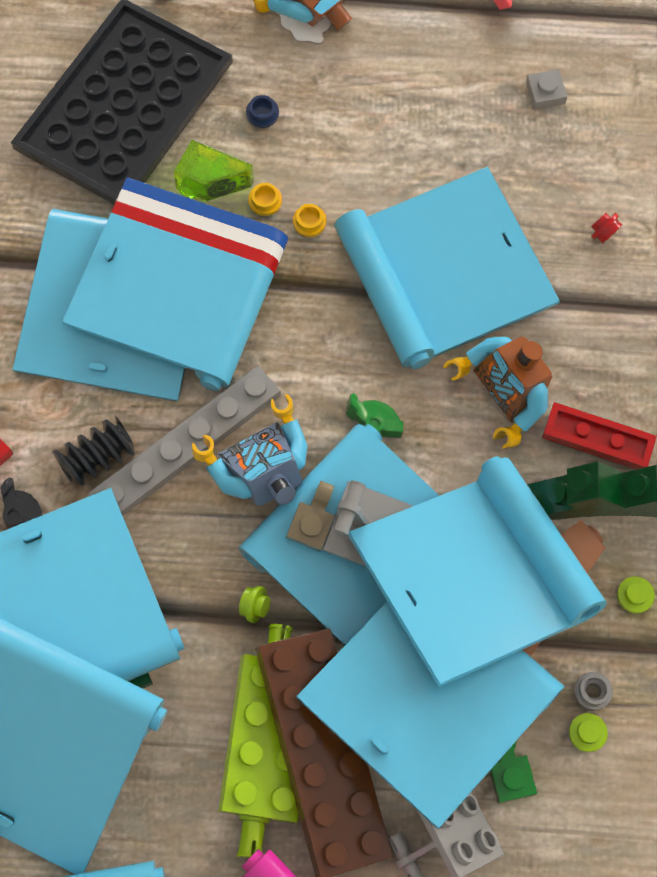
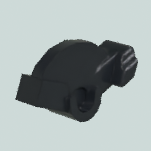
M7 478L0 487L4 503L3 520L8 529L42 516V510L38 501L29 493L15 490L13 478Z

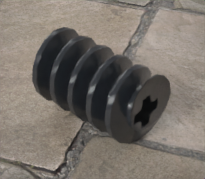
M116 415V426L107 419L102 421L104 433L92 427L90 428L91 440L82 434L77 436L78 448L70 442L65 443V456L57 449L52 451L70 483L74 480L79 485L84 486V473L86 472L96 479L98 477L97 465L109 471V458L111 457L121 464L123 462L122 450H125L131 456L135 455L133 442Z

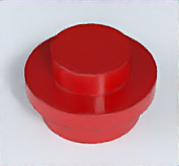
M615 212L610 217L607 213H604L591 226L595 230L591 237L594 240L597 238L603 244L623 225L617 219L619 215Z

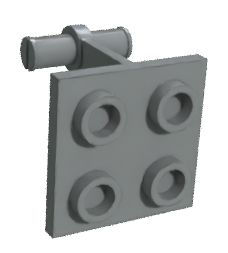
M348 481L322 551L367 567L348 536L349 531L413 507V505L368 489L363 483L358 481Z
M472 792L439 829L418 812L433 842L418 851L411 852L402 831L388 838L398 859L395 864L398 870L403 869L406 877H424L416 860L436 848L452 877H463L505 855L498 843L497 836L491 830Z

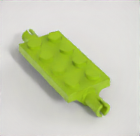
M269 624L267 644L291 638L293 628L286 625L282 629L283 624ZM244 654L240 658L218 812L239 816V820L242 821L236 857H248V859L258 849L262 852L266 824H270V821L298 823L299 813L257 656Z

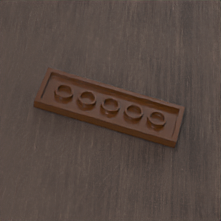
M330 628L256 647L258 662L315 877H333L393 858L368 764L296 698L337 654Z

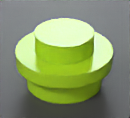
M632 576L626 578L617 589V600L620 606L633 614L647 611L655 599L652 585L642 577Z
M256 586L255 588L247 587L243 592L239 604V614L246 617L248 622L256 623L260 618H264L267 615L271 600L267 596L266 588L262 586Z
M591 713L580 714L571 722L569 738L578 750L595 752L606 743L608 730L604 721L597 715Z

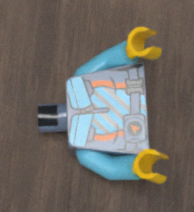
M285 394L288 407L284 410L277 409L274 400L271 399L273 414L278 419H282L284 425L280 426L276 422L219 452L217 454L218 460L214 456V441L210 436L203 435V441L209 448L207 451H199L196 445L192 443L193 457L197 461L207 463L208 467L206 470L226 495L240 499L248 498L256 506H262L273 499L278 504L285 505L294 499L296 495L294 488L302 483L299 471L305 467L308 447L298 420H293L294 407L292 399L288 394Z

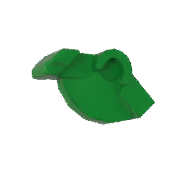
M350 394L346 406V415L351 420L355 419L363 426L367 424L373 426L382 437L401 438L403 434V421H400L393 408L377 400L360 402L356 394Z

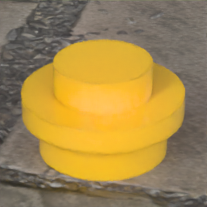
M260 183L249 193V207L257 215L271 216L281 208L282 195L274 185Z
M304 204L293 215V227L298 234L304 237L318 236L326 227V215L315 204Z

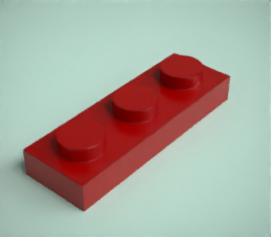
M554 402L542 438L633 469L648 467L657 436Z

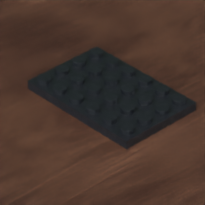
M120 0L11 141L12 147L19 153L115 205L127 177L143 183L148 180L233 63L232 54L128 0Z

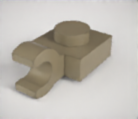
M320 481L311 505L299 503L286 539L319 552L322 550L335 515L325 512L335 486Z

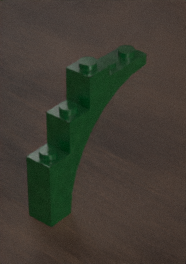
M596 461L568 468L567 475L527 484L551 520L596 516L657 517V465L622 472Z

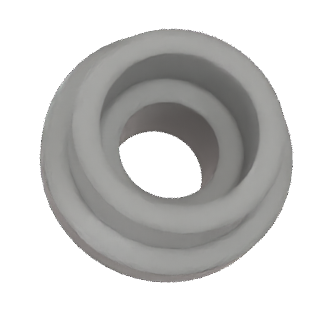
M588 672L576 681L574 695L577 702L583 708L596 711L603 709L609 704L612 699L613 689L610 681L604 675L597 672ZM588 686H595L598 689V698L588 696L586 692Z

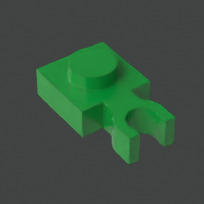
M516 742L490 770L498 804L538 794L527 755L517 758L515 756Z

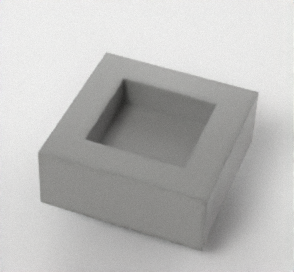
M559 69L527 75L526 85L534 110L566 104L567 94Z

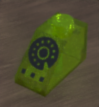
M191 140L174 170L176 189L188 198L194 199L197 197L204 201L213 200L251 188L254 183L253 165Z

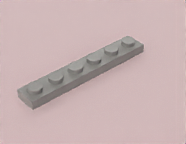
M259 366L255 367L90 491L88 495L91 496L111 488L122 516L196 461L192 455V443L196 445L199 451H207L209 448L203 441V435H208L213 439L214 446L271 404V399L275 401L280 397V389Z

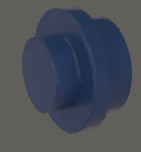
M259 95L254 97L247 105L246 117L253 126L267 128L278 120L279 108L276 102L269 96Z

